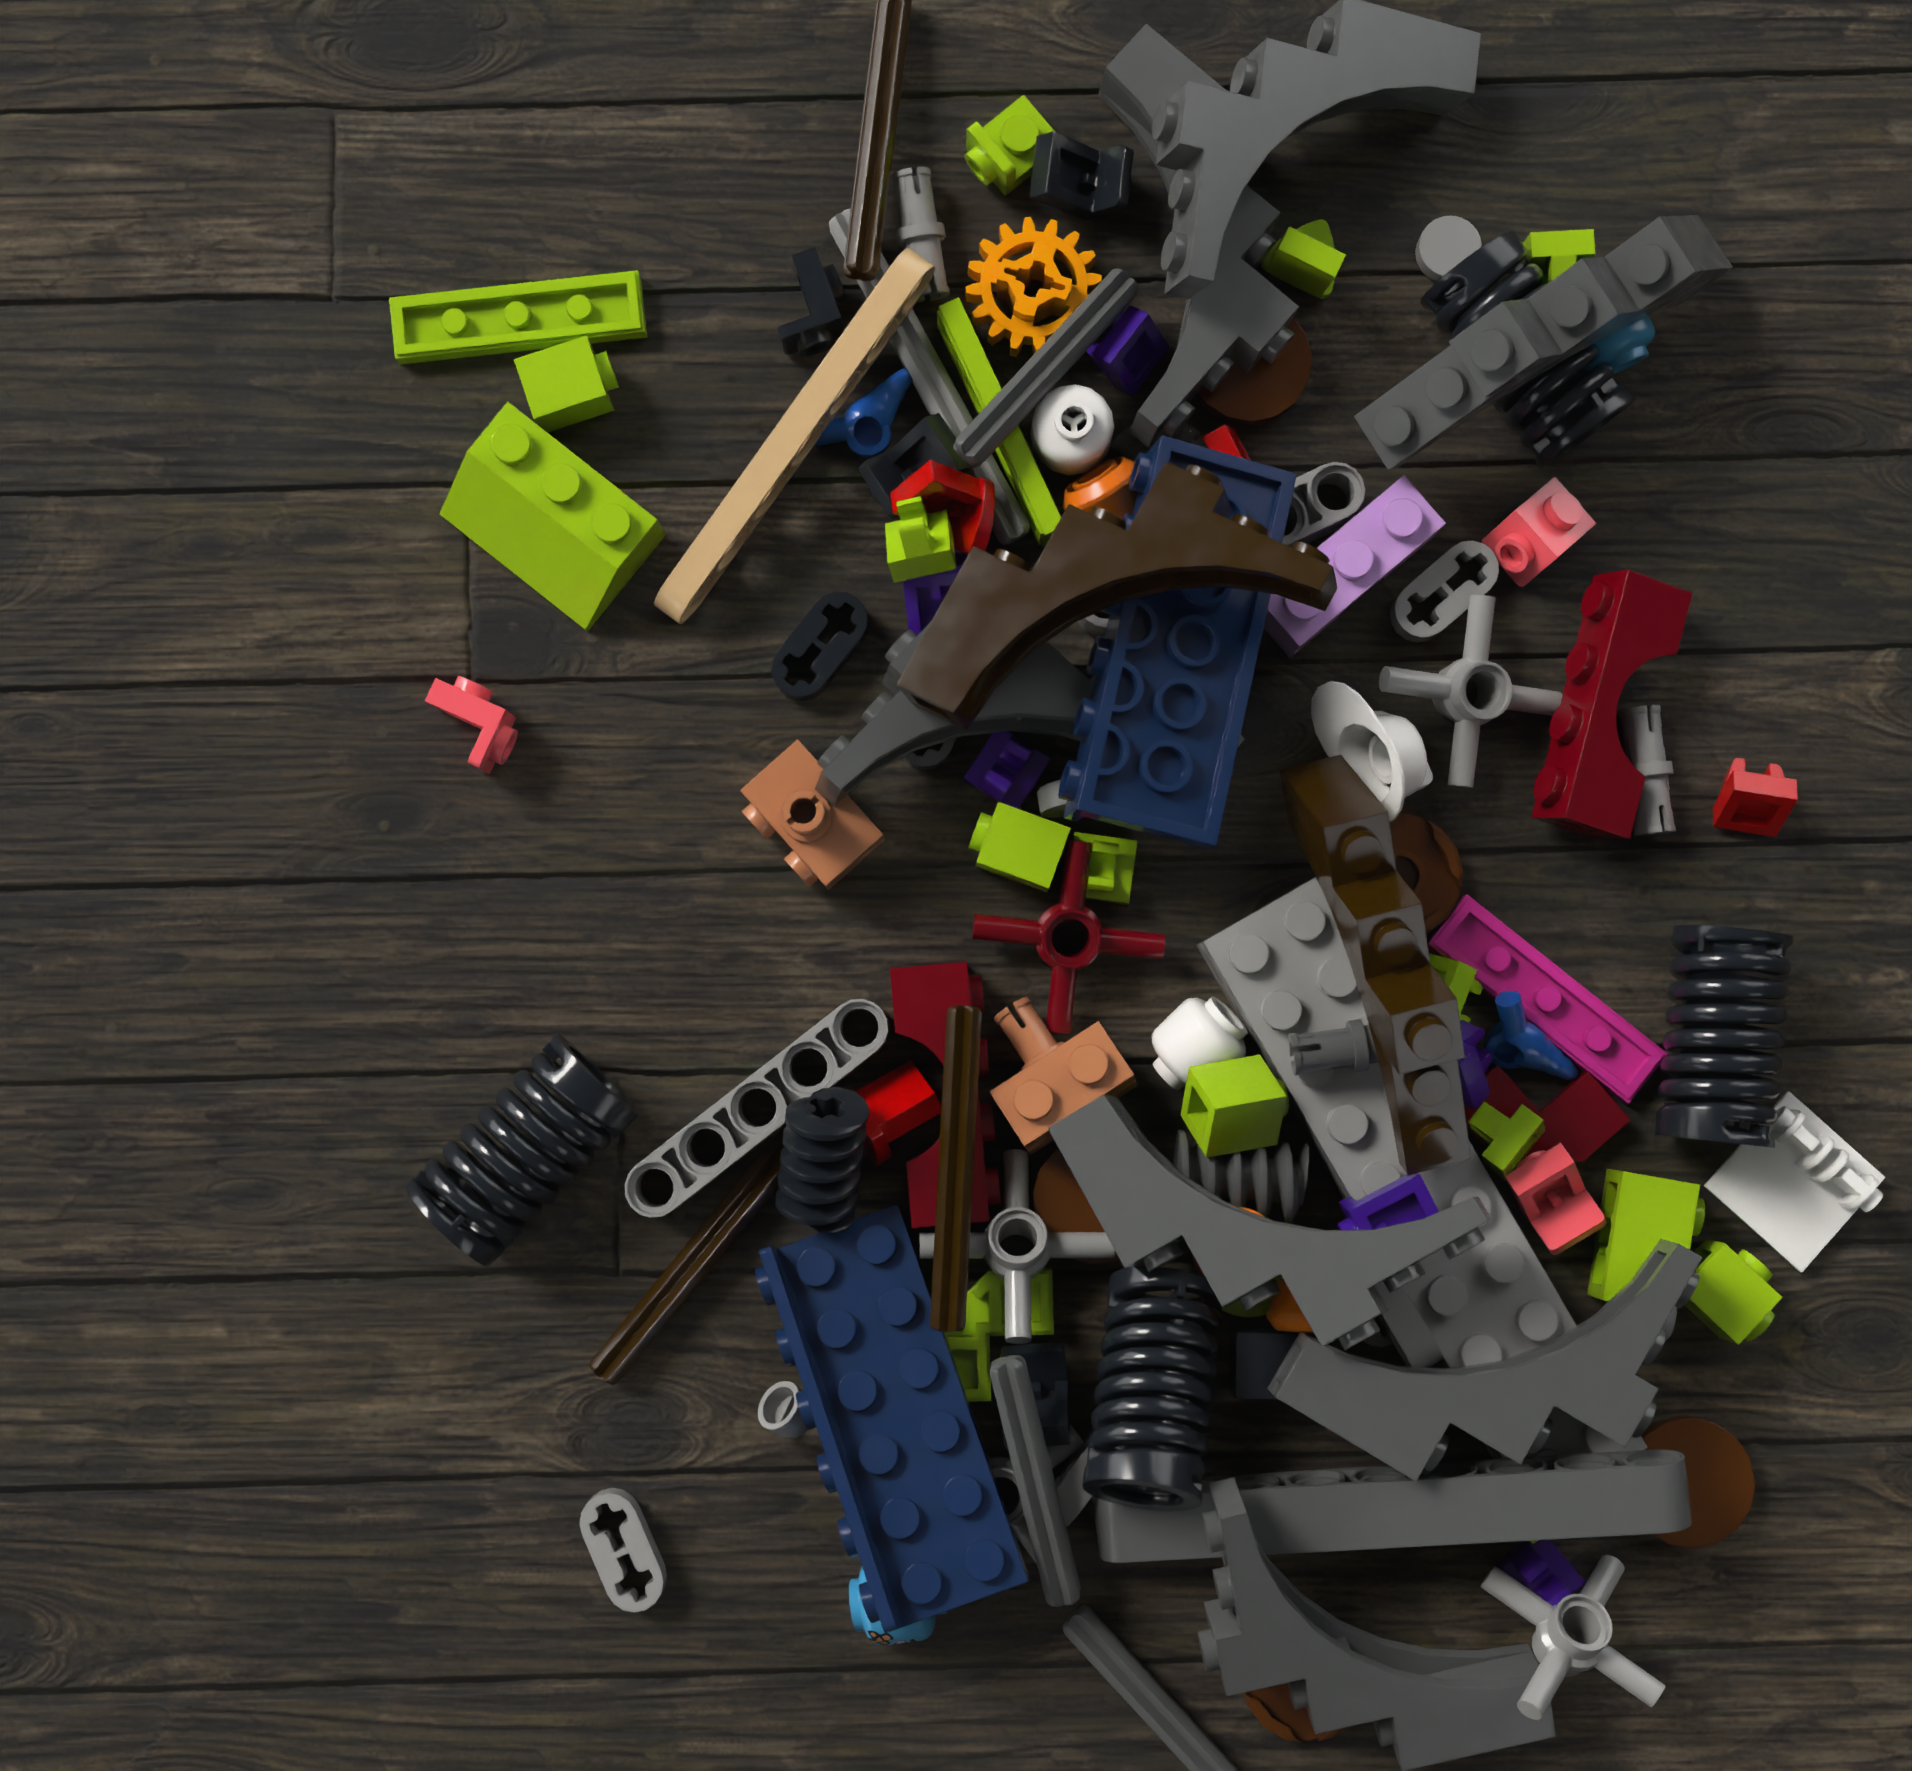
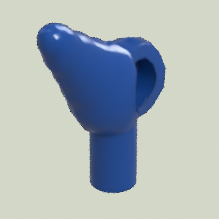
M907 368L892 374L862 398L854 401L846 409L842 417L833 418L814 446L847 442L849 448L863 458H872L882 454L890 446L892 438L890 426L894 421L895 414L905 396L906 390L912 382V377Z
M1505 991L1497 995L1495 1003L1500 1022L1489 1032L1484 1042V1049L1492 1053L1493 1059L1491 1063L1507 1069H1533L1564 1080L1576 1079L1579 1072L1571 1060L1555 1047L1538 1027L1526 1021L1521 995L1516 991Z

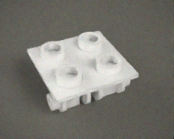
M1787 1091L1773 1107L1778 1113L1777 1121L1772 1125H1768L1770 1126L1769 1135L1775 1140V1148L1740 1144L1706 1182L1704 1187L1795 1269L1802 1273L1859 1207L1864 1212H1868L1881 1201L1883 1193L1877 1187L1886 1177L1790 1091Z

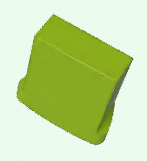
M1320 219L1307 223L1297 229L1289 226L1283 237L1261 262V268L1300 290L1320 299H1326L1332 292L1335 277L1346 254L1334 248L1327 221Z

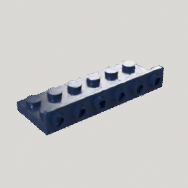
M1164 435L1157 440L1147 454L1140 452L1137 455L1131 471L1129 490L1138 493L1133 513H1125L1122 518L1127 525L1125 530L1129 529L1166 461L1186 470L1188 465L1192 464L1215 474L1223 482L1222 487L1225 488L1232 512L1228 519L1232 520L1235 514L1249 517L1269 531L1268 537L1282 543L1296 481V473ZM1227 587L1174 589L1123 601L1101 611L1109 614L1105 636H1097L1095 638L1088 659L1087 673L1095 675L1091 698H1083L1081 700L1073 725V736L1081 738L1076 762L1071 760L1067 762L1059 786V799L1067 800L1064 812L1065 819L1077 822L1081 818L1087 817L1205 849H1211L1217 845L1271 594Z
M896 1204L856 1219L847 1230L835 1233L821 1232L780 1248L771 1245L760 1249L759 1254L763 1266L755 1269L758 1286L768 1306L776 1303L784 1327L775 1331L778 1347L787 1367L795 1365L797 1367L804 1390L796 1393L798 1408L807 1429L817 1428L825 1452L817 1455L818 1469L828 1493L831 1494L838 1491L846 1516L838 1519V1529L848 1556L853 1558L859 1555L867 1582L859 1584V1592L870 1622L880 1621L884 1633L891 1632L1031 1581L945 1332L935 1331L930 1326L931 1291L902 1207Z

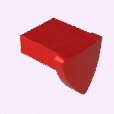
M930 459L890 492L893 514L899 516L896 501L922 496L928 514L947 510L953 530L954 549L967 555L973 546L986 551L994 519L995 489L993 481L983 477H973Z
M911 1060L857 1091L853 1090L862 1096L869 1106L864 1146L875 1167L892 1158V1152L888 1145L889 1142L941 1113L942 1107L935 1092Z

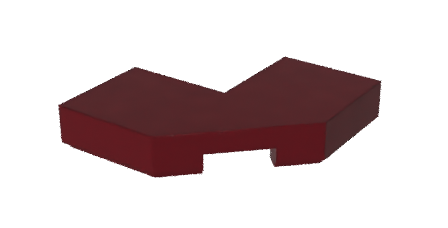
M1492 1065L1484 1073L1491 1093L1476 1109L1464 1105L1467 1131L1484 1150L1488 1148L1489 1144L1470 1129L1471 1125L1468 1123L1482 1103H1488L1509 1119L1523 1104L1544 1120L1545 1132L1526 1156L1536 1151H1547L1561 1143L1573 1161L1584 1162L1630 1121V1118L1588 1071L1580 1073L1576 1079L1572 1080L1542 1108L1537 1110L1499 1065Z

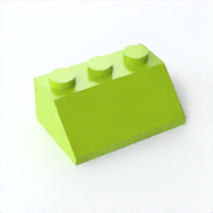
M508 401L467 450L439 513L445 520L587 632L666 536L658 519Z

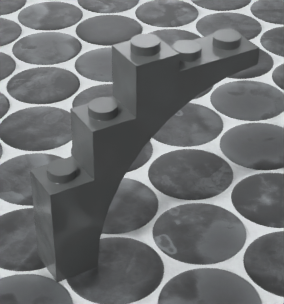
M1339 0L1322 16L1320 15L1314 20L1309 31L1307 48L1266 38L1245 58H1241L1237 62L1232 74L1230 92L1187 81L1167 101L1163 100L1156 110L1152 125V138L1158 141L1156 165L1177 170L1172 179L1168 195L1169 207L1175 209L1173 227L1164 242L1161 253V268L1167 271L1164 294L1188 300L1213 282L1223 234L1239 197L1267 155L1279 143L1314 123L1355 111L1406 109L1446 115L1475 93L1481 33L1362 0Z
M1145 24L1107 65L1098 97L1133 131L1159 170L1169 194L1170 185L1177 170L1156 165L1158 141L1152 138L1153 120L1159 104L1163 100L1167 101L1187 81L1222 90L1226 89L1148 24ZM1248 185L1244 187L1224 231L1214 280L1190 299H1185V309L1174 356L1166 373L1138 410L1129 431L1148 448L1162 432L1172 438L1183 427L1196 409L1189 402L1202 387L1212 393L1227 377L1235 364L1246 374L1249 373L1261 358L1271 364L1295 335L1288 326L1299 306L1255 270L1276 243V240L1270 236V233L1280 212Z
M1699 215L1659 216L1605 257L1582 258L1529 298L1501 302L1451 339L1449 347L1364 408L1354 418L1388 470L1396 469L1438 439L1523 384L1606 336L1661 310L1682 304L1733 268V266Z
M930 623L918 635L909 629L892 645L885 655L890 664L882 684L895 696L891 695L887 690L881 693L861 716V720L867 725L853 740L850 741L844 735H841L824 752L817 762L823 770L820 773L815 790L835 806L873 773L913 751L961 736L1012 731L1059 735L1081 741L1080 737L1073 736L1074 720L1081 700L1083 698H1091L1095 675L1087 673V666L1081 672L1047 641L1034 650L994 690L966 731L912 704L896 685ZM1240 735L1238 747H1239L1240 744L1245 740V738H1244L1243 736H1241V735Z
M1102 1095L1048 1127L1124 1268L1136 1267L1144 1263L1147 1270L1152 1272L1181 1256L1184 1252L1178 1243L1185 1240L1221 1306L1231 1305L1240 1301L1246 1311L1281 1292L1275 1280L1283 1277L1321 1346L1339 1339L1344 1350L1379 1332L1380 1329L1374 1318L1389 1310L1375 1286L1384 1282L1390 1293L1425 1274L1420 1261L1443 1249L1450 1260L1483 1242L1485 1238L1479 1228L1493 1221L1480 1198L1472 1197L1424 1219L1373 1230H1321L1277 1222L1224 1201L1181 1173L1146 1139L1118 1097Z
M1660 1239L1632 1280L1594 1316L1548 1344L1501 1361L1456 1368L1396 1366L1347 1354L1328 1344L1321 1346L1318 1339L1300 1331L1267 1389L1277 1399L1414 1481H1417L1423 1469L1430 1472L1440 1462L1449 1443V1436L1445 1435L1444 1432L1450 1423L1521 1465L1527 1453L1531 1455L1536 1454L1546 1442L1553 1425V1421L1548 1416L1554 1406L1619 1445L1626 1447L1631 1437L1638 1438L1645 1432L1656 1411V1404L1652 1400L1658 1388L1636 1376V1373L1641 1364L1644 1366L1651 1364L1662 1349L1666 1339V1332L1662 1330V1327L1674 1306L1681 1308L1694 1293L1699 1281V1274L1695 1270L1702 1257L1678 1243Z
M1234 1477L1208 1483L1213 1510L1201 1512L1209 1550L1211 1553L1221 1551L1224 1567L1212 1569L1218 1599L1204 1602L1209 1629L1197 1631L1206 1672L1219 1670L1226 1696L1287 1683L1294 1709L1306 1708L1315 1734L1373 1721L1380 1746L1392 1745L1402 1771L1556 1737L1551 1702L1540 1720L1526 1717L1517 1707V1702L1539 1666L1528 1643L1483 1650L1431 1649L1383 1639L1338 1620L1301 1594L1271 1562L1252 1530Z

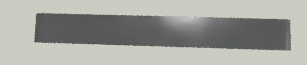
M1666 1449L1525 1457L1521 1465L1510 1458L1439 1462L1430 1472L1423 1469L1417 1481L1389 1465L1207 1476L1197 1483L1202 1484V1505L1196 1509L1185 1511L1134 1508L1092 1496L1099 1559L1112 1563L1222 1557L1221 1551L1211 1553L1209 1550L1201 1512L1213 1510L1208 1483L1233 1477L1247 1511L1252 1530L1267 1555L1661 1534L1681 1531L1692 1524L1685 1455L1675 1450ZM1136 1485L1137 1488L1151 1492L1172 1493L1159 1488Z

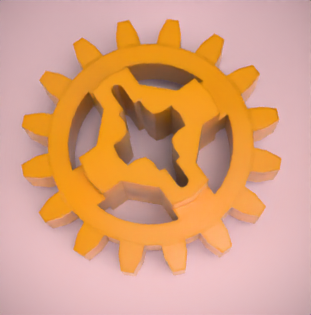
M1025 217L1022 233L1014 234L1012 229L1004 223L999 226L1000 243L998 245L984 238L979 243V253L985 262L969 261L968 276L979 283L966 286L965 296L966 302L981 303L972 312V322L974 326L984 325L988 322L991 324L987 338L989 344L994 345L1003 337H1006L1010 340L1011 356L1016 357L1021 351L1023 344L1032 345V351L1035 354L1102 281V275L1086 273L1094 266L1096 255L1093 250L1084 251L1080 254L1076 252L1080 238L1078 232L1074 231L1064 239L1057 237L1056 220L1051 219L1046 225L1044 232L1035 231L1032 218ZM1032 251L1015 261L1009 260L1010 257L1018 253ZM1055 258L1059 259L1068 268L1075 285L1072 284V279L1061 276L1054 263ZM1032 279L1043 282L1042 289L1038 290L1036 297H1028L1024 294L1025 288H1028ZM992 292H996V298L1007 301L1013 313L1011 319L1005 316L998 308ZM1051 315L1060 317L1052 323L1035 326L1036 323Z

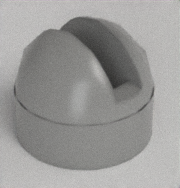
M781 1381L771 1386L759 1403L758 1419L760 1424L782 1438H797L805 1434L808 1429L801 1417L796 1400V1393L803 1389L790 1381Z

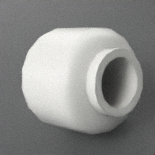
M1076 384L1060 386L1047 393L1035 408L1030 431L1032 448L1040 462L1054 472L1066 475L1086 473L1098 466L1109 451L1114 431L1113 414L1105 399L1091 388ZM1063 424L1066 425V426H1069V427H1070V431L1067 430V429L1063 426ZM1081 425L1083 429L1078 431L1077 426Z
M1211 997L1206 1002L1199 998H1188L1152 1033V1045L1158 1055V1058L1153 1062V1067L1171 1087L1180 1090L1186 1085L1189 1066L1246 1057V1046L1243 1038L1248 1034L1247 1029L1240 1019L1219 999Z

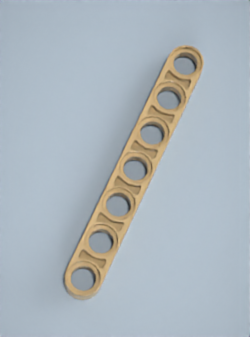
M906 248L897 256L668 576L655 598V607L679 624H683L696 611L818 441L823 431L833 420L921 297L935 272L933 264L910 248Z

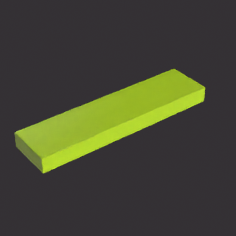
M638 270L389 298L395 360L399 365L546 349L585 335L591 344L647 338L641 276Z
M958 297L939 306V311H937V327L975 410L979 414L1001 391V387ZM1018 425L995 449V453L1019 505L1030 523V528L1038 546L1041 545L1043 548L1048 543L1061 516Z

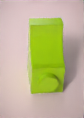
M1607 1169L1600 1208L1605 1216L1606 1225L1598 1230L1596 1234L1587 1295L1604 1301H1610L1632 1280L1660 1239L1675 1242L1690 1249L1692 1236L1700 1234L1705 1217L1703 1198H1698L1700 1185Z

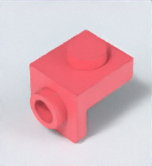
M1553 477L1484 537L1482 543L1494 552L1498 559V564L1518 586L1524 587L1597 523L1559 480Z
M458 676L453 686L435 678L425 702L443 713L481 729V733L469 756L468 764L490 774L495 762L500 765L506 762L515 745L518 731L513 729L512 726L516 717L506 709L490 703L493 691L478 683Z
M1561 1143L1547 1151L1541 1150L1531 1153L1519 1162L1514 1171L1505 1176L1521 1211L1553 1255L1560 1254L1606 1225L1604 1214L1586 1190L1575 1162Z

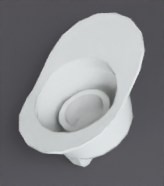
M1329 681L1317 688L1312 697L1311 716L1315 733L1328 757L1341 754L1388 811L1389 822L1395 820L1402 810L1404 798L1425 788L1433 780V774L1427 762L1425 746L1418 730L1406 718L1384 711H1373L1362 696L1345 683Z

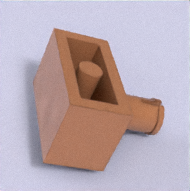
M797 739L740 790L750 802L741 812L766 840L775 832L780 835L793 850L784 860L808 887L819 879L829 890L885 841V838L881 831L848 795L833 806L815 790L823 769L817 764L818 761Z
M1023 997L1013 1002V1005L1026 1025L1025 1028L1019 1026L1008 1007L1000 1011L994 1017V1021L997 1025H1000L1025 1065L1019 1073L989 1092L1029 1155H1032L1054 1140L1048 1129L1049 1126L1102 1095L1119 1098L1137 1085L1132 1070L1099 1021L1065 1043H1057L1032 1006L1030 998Z

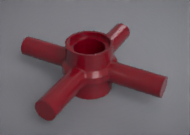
M1066 841L1060 902L1045 910L1038 920L974 914L972 939L1035 946L1039 956L1052 967L1046 1027L1050 1032L1065 1034L1071 1032L1077 971L1091 964L1099 953L1161 960L1164 956L1165 934L1103 928L1097 916L1089 908L1085 907L1092 848L1091 842ZM1064 920H1078L1083 925L1085 931V939L1082 946L1070 954L1057 952L1052 944L1054 928Z

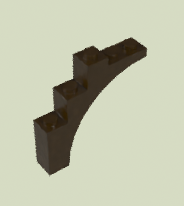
M1165 461L1128 530H1125L1127 525L1123 520L1105 509L1092 507L1088 513L1069 504L1031 573L1032 567L1025 560L1009 551L997 549L995 554L991 555L973 546L896 685L912 704L967 731L994 690L1034 650L1077 621L1120 602L1174 589L1217 587L1276 594L1326 611L1338 589L1334 567L1328 564L1330 560L1323 552L1311 545L1295 541L1291 547L1268 537L1270 533L1263 525L1244 515L1235 514L1232 520L1228 519L1232 512L1225 488L1222 487L1223 482L1215 474L1197 465L1190 464L1184 470Z
M1341 754L1281 769L1280 774L1289 828L1304 850L1323 890L1351 964L1367 1016L1391 1114L1399 1163L1407 1176L1470 1160L1471 1154L1458 1059L1465 1058L1457 998L1430 963L1422 903L1396 871L1388 811Z

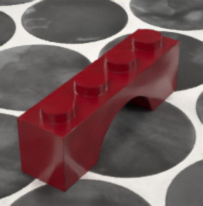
M1629 569L1593 575L1592 583L1585 591L1581 602L1583 618L1576 645L1571 649L1566 660L1565 673L1567 679L1561 704L1554 712L1550 722L1549 733L1551 741L1545 765L1539 772L1534 784L1535 803L1531 818L1594 839H1630L1645 776L1629 761L1620 744L1616 726L1618 700L1625 683L1637 668L1656 657L1677 654L1692 592Z
M967 962L890 968L895 1033L914 1039L928 1047L944 1066L947 1010L953 1005L978 1007L984 1013L981 974L968 975ZM986 1038L980 1039L979 1077H990ZM979 1093L977 1095L971 1223L990 1221L988 1206L1001 1205L998 1166L985 1168L983 1142L995 1141L992 1102L979 1103ZM940 1136L929 1148L906 1162L912 1228L935 1226Z

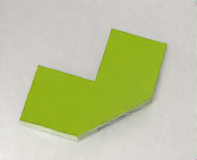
M1044 1268L1030 1280L1031 1335H1054L1052 1268ZM988 1269L967 1291L966 1321L963 1331L945 1332L969 1402L991 1401L990 1336H1005L1004 1280L999 1278L991 1269Z

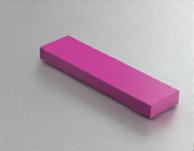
M1467 894L1461 897L1448 918L1438 926L1427 940L1428 948L1437 956L1457 960L1477 969L1474 979L1482 985V991L1494 1001L1497 995L1502 992H1518L1521 995L1526 1021L1538 1027L1574 1065L1582 1071H1588L1604 1089L1622 1103L1629 1104L1660 1065L1663 1058L1668 1055V1053Z

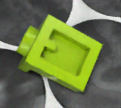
M1023 94L984 127L976 121L966 129L967 153L964 157L971 171L984 185L988 186L993 182L1006 196L1032 175L1037 136L1054 130Z

